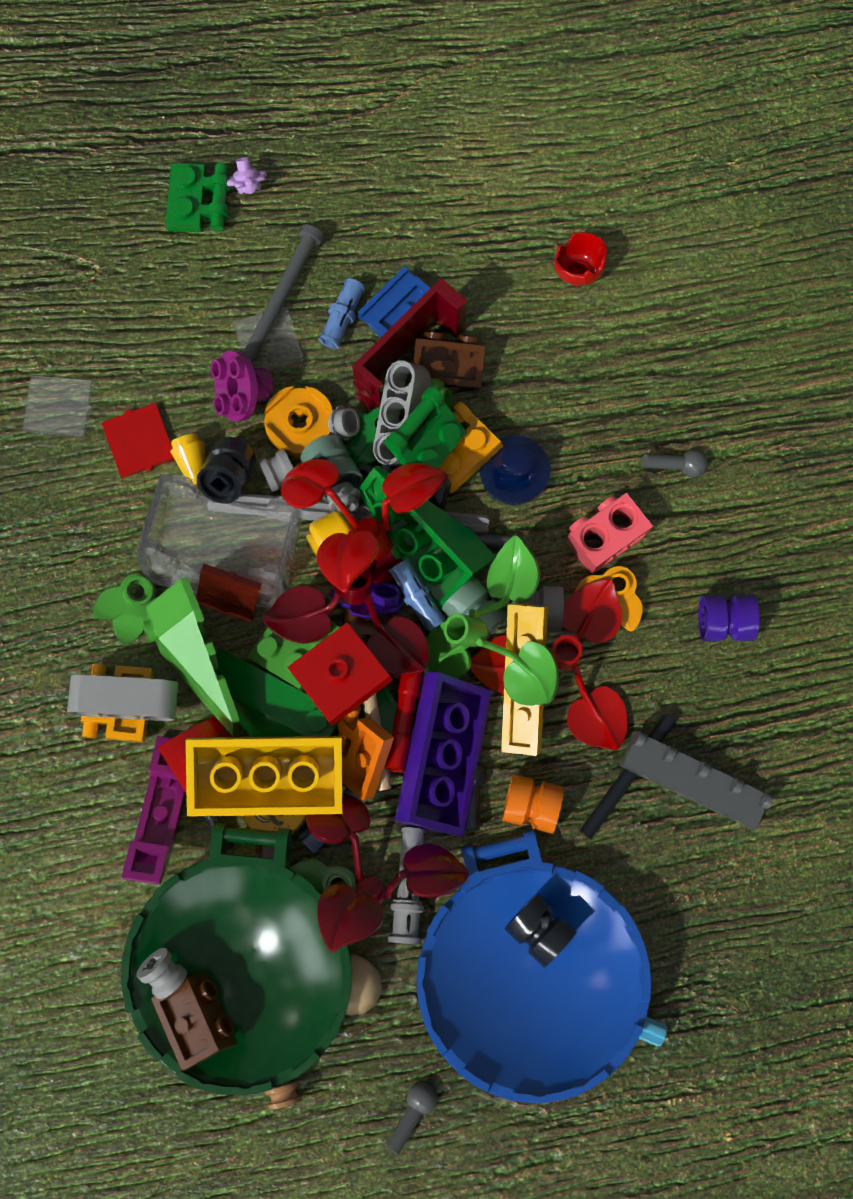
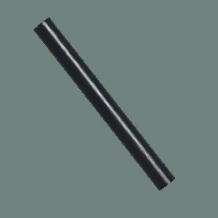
M664 713L648 734V737L662 742L675 724V719ZM625 768L622 770L579 830L582 835L590 840L593 838L637 777V774Z

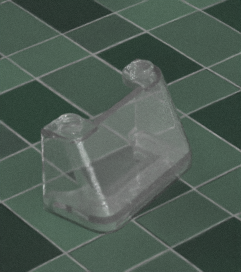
M160 474L136 548L145 578L151 579L153 583L166 587H171L178 580L188 577L192 590L195 593L271 608L277 598L288 590L303 508L291 507L284 501L282 496L270 500L267 509L234 502L221 504L213 502L205 496H200L192 480L186 476Z

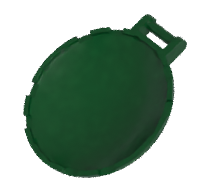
M215 821L211 833L209 860L192 865L164 882L152 894L153 896L136 916L129 931L124 947L121 969L122 994L126 1011L130 1013L139 1033L138 1039L156 1062L160 1061L170 1071L177 1075L176 1078L195 1088L222 1095H249L272 1090L274 1087L297 1078L308 1070L331 1045L345 1018L352 989V962L349 945L342 947L334 953L328 950L321 936L317 920V906L321 893L308 880L289 869L292 830L289 828H278L277 831L229 827L227 822ZM227 842L275 847L274 859L226 854ZM161 948H166L172 954V961L175 964H181L187 970L186 977L201 973L208 974L217 987L218 999L225 1014L233 1023L234 1035L237 1039V1044L233 1047L220 1051L185 1071H182L151 1000L154 997L151 991L152 986L149 983H142L136 975L146 958Z

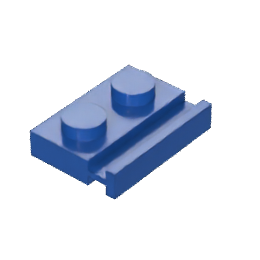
M404 266L358 311V318L367 323L369 328L381 338L430 287L419 277L411 274L409 269Z

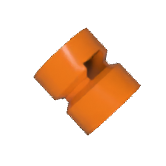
M513 774L504 805L502 821L519 826L528 821L531 823L532 829L553 834L560 814L564 787L548 782L535 786L532 778Z

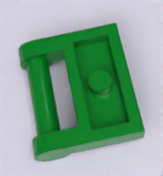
M430 386L421 395L422 401L396 432H391L384 440L387 448L401 465L421 463L439 468L467 433L445 404V398L442 393ZM432 412V416L428 419V421L423 425V427L419 430V432L408 444L407 441L409 440V438L418 429V427L427 418V416Z

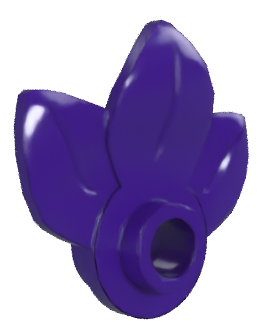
M372 582L371 596L373 597L377 614L387 615L397 612L402 604L400 590L390 583L379 582L375 584ZM330 590L329 592L332 599L335 596V590ZM341 598L338 602V605L350 608V614L362 618L371 617L365 603L352 605L346 602L344 598Z

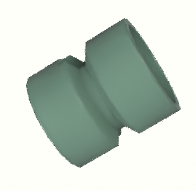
M321 436L309 443L302 451L301 463L313 459H324L332 462L337 467L340 478L330 487L331 489L344 482L351 483L356 489H359L364 481L363 475L354 460L350 458V453L338 436ZM324 494L322 499L326 502H329L327 499V494Z
M474 577L462 585L444 603L442 610L448 617L452 614L469 615L470 609L478 610L497 601L487 600L489 595L488 589ZM504 607L480 616V619L487 626L488 634L486 639L507 620L508 611Z

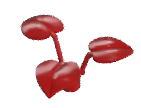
M324 459L305 461L290 470L285 479L282 480L281 494L288 505L299 509L317 504L324 494H327L351 523L354 529L350 530L348 535L345 533H334L328 536L319 546L316 557L319 568L326 579L337 589L347 593L352 583L374 560L386 557L392 549L391 541L386 533L391 529L389 523L390 505L397 513L409 512L420 507L447 480L448 475L444 470L421 463H409L393 470L382 484V490L387 498L382 501L381 522L372 517L364 518L359 522L355 519L335 491L330 488L339 480L340 473L332 462Z
M606 579L585 585L567 598L564 602L562 626L566 630L576 633V635H563L557 638L553 643L551 652L556 659L559 669L564 671L572 670L580 694L583 699L574 701L568 709L567 724L571 734L586 745L618 750L622 746L627 733V712L623 700L614 690L606 686L594 689L589 695L584 685L580 667L578 666L582 657L580 640L583 636L591 643H604L617 634L622 623V610L616 595L614 582L611 579ZM506 635L495 637L489 642L506 648ZM483 647L471 658L470 670L483 685L497 693L504 694L503 678L506 656Z

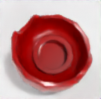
M575 232L564 246H558L554 259V270L564 282L573 286L580 287L592 284L605 271L608 247L601 237L591 232Z

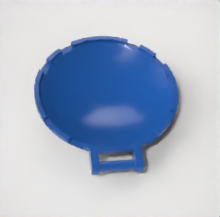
M534 829L522 831V836L475 848L472 845L461 847L465 867L470 874L469 881L461 886V889L445 905H442L427 930L421 955L418 959L417 995L422 1018L430 1038L440 1054L459 1075L476 1087L500 1098L525 1103H549L565 1100L594 1088L616 1071L628 1057L638 1041L648 1014L651 998V974L647 950L642 936L625 907L604 889V886L578 871L575 872L551 863L542 862ZM525 850L528 851L529 859L483 871L478 870V862ZM536 893H539L553 907L552 915L554 917L563 916L578 931L569 944L545 968L528 953L529 945L527 943L519 944L504 929Z

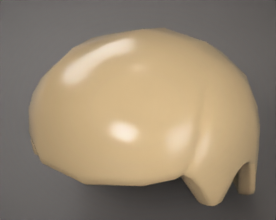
M351 955L352 989L346 1015L365 1014L376 1006L382 993L381 975L368 960L358 955Z

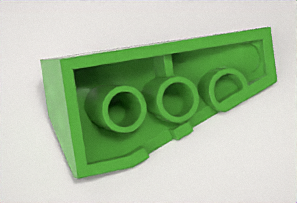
M188 577L182 578L146 607L148 621L142 622L149 643L156 641L159 652L226 730L233 737L240 734V719L223 674H216L219 666L213 643H204L203 641L206 638L202 623L204 618Z

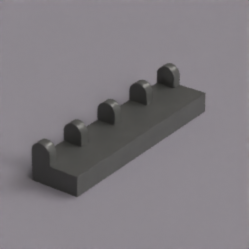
M641 731L634 732L620 764V767L751 830H757L765 809H769L774 801V795L747 785L743 780L733 778L712 768L711 765L687 756L672 746L658 742Z

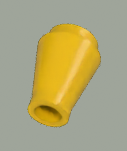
M193 433L172 440L171 445L173 449L170 452L188 481L189 487L197 488V475L206 461L204 441L199 439L197 433Z

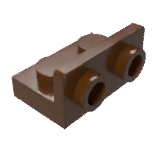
M424 331V337L418 336L416 338L413 364L425 367L431 378H438L444 384L481 388L486 344L479 343L480 337L459 335L457 341L445 339V333Z
M207 973L186 977L180 987L164 999H157L155 996L151 998L182 1071L188 1070L218 1052L237 1044L233 1023L225 1014L218 999L217 987Z

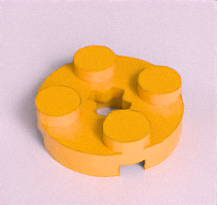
M294 386L278 391L269 400L265 409V430L270 442L278 450L284 449L286 454L300 458L302 451L313 440L321 436L332 435L328 427V419L332 411L329 400L317 389L307 386L295 389ZM295 414L299 417L305 414L308 416L306 419L307 425L303 428L292 427L293 420L291 417Z

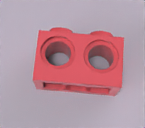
M625 493L618 499L614 495L609 497L598 506L599 512L590 519L585 515L569 527L571 532L566 543L590 575L595 574L648 536L653 527L628 493ZM622 515L627 518L630 526L620 528L614 524L612 517ZM594 535L599 538L602 546L590 548L585 544L584 537Z

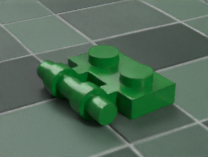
M171 163L166 213V227L168 231L202 232V220H211V230L223 231L224 220L228 218L229 209L228 205H226V193L230 191V186L227 185L230 177H228V166L226 164H216L214 175L206 177L205 164ZM205 193H213L212 203L209 205L204 204Z

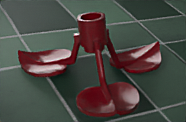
M392 551L386 557L374 560L352 583L347 593L336 589L335 596L327 606H325L324 596L317 589L310 586H296L281 594L271 608L262 615L266 626L277 636L290 642L307 644L316 642L329 633L331 622L327 613L335 609L341 598H344L346 602L352 605L365 603L374 626L379 631L369 638L367 647L388 674L421 673L428 666L429 648L419 626L408 618L396 616L390 619L384 627L380 622L373 603V597L371 596L372 582L376 584L394 581L393 576L388 570L403 561L401 558L396 560Z
M342 793V814L306 815L308 829L320 841L340 843L349 837L352 842L356 873L355 890L344 884L333 885L321 894L317 906L319 930L331 953L346 945L366 939L380 928L383 921L382 909L384 899L392 897L394 889L401 880L407 878V889L414 895L427 898L437 897L461 887L469 878L468 869L448 850L434 844H421L406 852L403 858L405 870L399 871L388 887H384L382 882L376 877H363L359 838L356 833L367 830L371 819L367 807L359 799Z

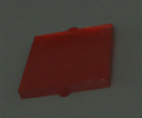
M204 563L201 568L196 599L198 604L218 610L221 614H229L252 622L262 583L236 575L234 571L228 572Z

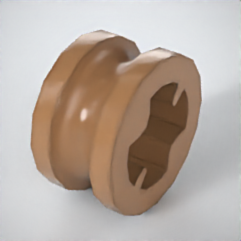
M288 1081L274 1087L272 1090L265 1091V1095H269L271 1098L268 1109H278L302 1101V1095L296 1092L299 1081Z

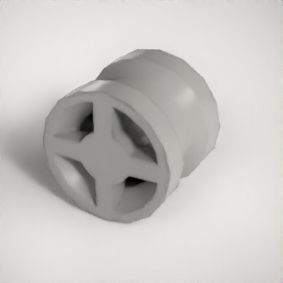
M285 450L277 451L275 456L270 459L263 457L257 460L271 491L279 490L282 480L293 469Z
M161 948L146 958L136 975L142 983H149L152 986V994L157 999H164L180 987L186 978L187 970L181 964H175L172 961V954L166 948Z

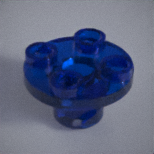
M513 435L500 438L499 440L502 442L503 447L480 468V479L487 494L493 500L509 505H522L536 500L546 488L550 477V462L547 454L538 443L527 437Z

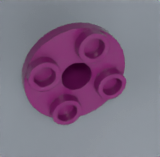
M229 350L224 352L219 359H213L211 362L210 370L214 378L216 394L213 405L218 415H224L233 422L245 421L253 414L257 401H266L272 396L274 381L271 373L263 367L254 368L244 352Z

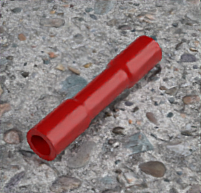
M424 671L401 675L398 688V703L391 732L394 740L384 769L389 771L405 772L411 742L410 733L417 698L421 691Z

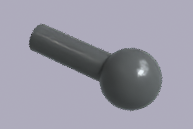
M689 450L682 456L644 454L642 465L644 468L681 470L686 476L695 478L705 473L708 467V460L703 452Z
M418 1082L409 1089L407 1094L409 1106L385 1146L393 1153L400 1154L421 1115L430 1113L436 1107L438 1095L431 1084Z

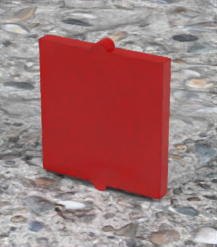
M156 403L134 411L127 409L125 414L101 422L122 479L145 470L151 472L153 467L175 460L170 452L173 448Z

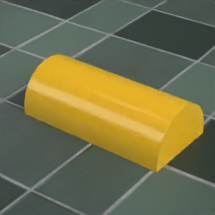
M342 736L186 738L187 816L342 814Z

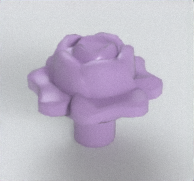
M249 157L237 159L238 170L227 181V185L235 186L240 194H252L256 190H260L261 181L265 180L267 171H259L251 167Z

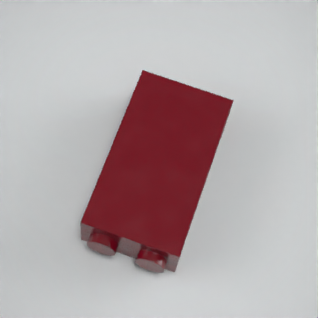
M442 278L352 365L355 397L367 409L372 407L375 409L381 406L384 384L378 378L431 325L437 322L454 338H457L465 330L467 300Z

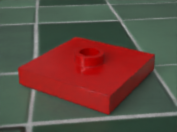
M348 622L287 667L331 726L335 725L393 681Z

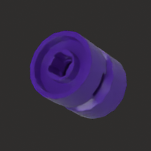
M719 594L702 595L698 607V626L701 640L703 642H720L725 640L729 634L733 641H755L759 630V607L756 596L754 594H733L729 601H727L725 596H720Z

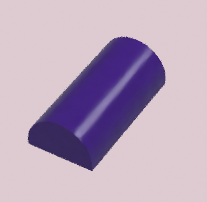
M427 672L424 674L395 822L421 829L464 836L474 786V771L478 765L491 690L440 672ZM463 768H465L466 773L462 776L461 771Z

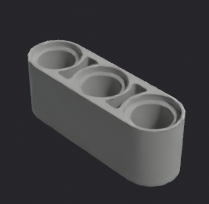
M396 361L388 368L373 444V453L379 463L396 467L402 466L387 448L384 440L391 432H396L422 401L421 395L430 387L431 377L425 367L407 361ZM411 372V382L406 386V377ZM404 408L405 416L404 419L400 422L399 414L400 411ZM424 421L413 433V435L409 438V440L407 441L408 444L419 432V430L423 427Z
M71 675L67 714L86 717L175 721L179 683L163 679Z

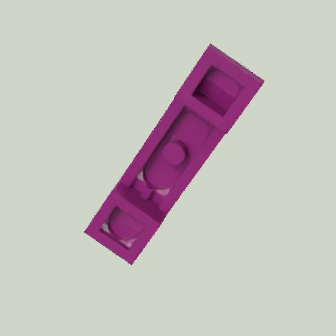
M157 736L149 766L150 779L134 841H130L121 876L124 880L161 885L166 872L186 796L157 748L172 738Z

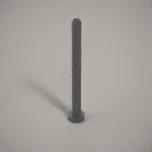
M304 224L299 232V236L302 239L243 351L250 359L252 365L313 246H319L324 238V234L312 225Z

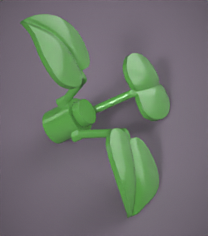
M515 535L511 537L500 549L490 566L487 576L488 593L490 596L501 600L478 610L470 609L469 615L452 614L446 622H442L433 628L426 637L429 648L427 667L431 672H440L457 679H462L471 666V657L467 648L485 647L513 660L506 667L503 678L504 688L508 696L520 705L535 706L549 704L556 694L559 683V671L554 655L546 646L537 642H526L521 647L518 655L509 649L486 640L488 634L487 626L480 619V616L507 606L510 599L514 602L522 603L535 593L540 581V568L535 556L522 538Z

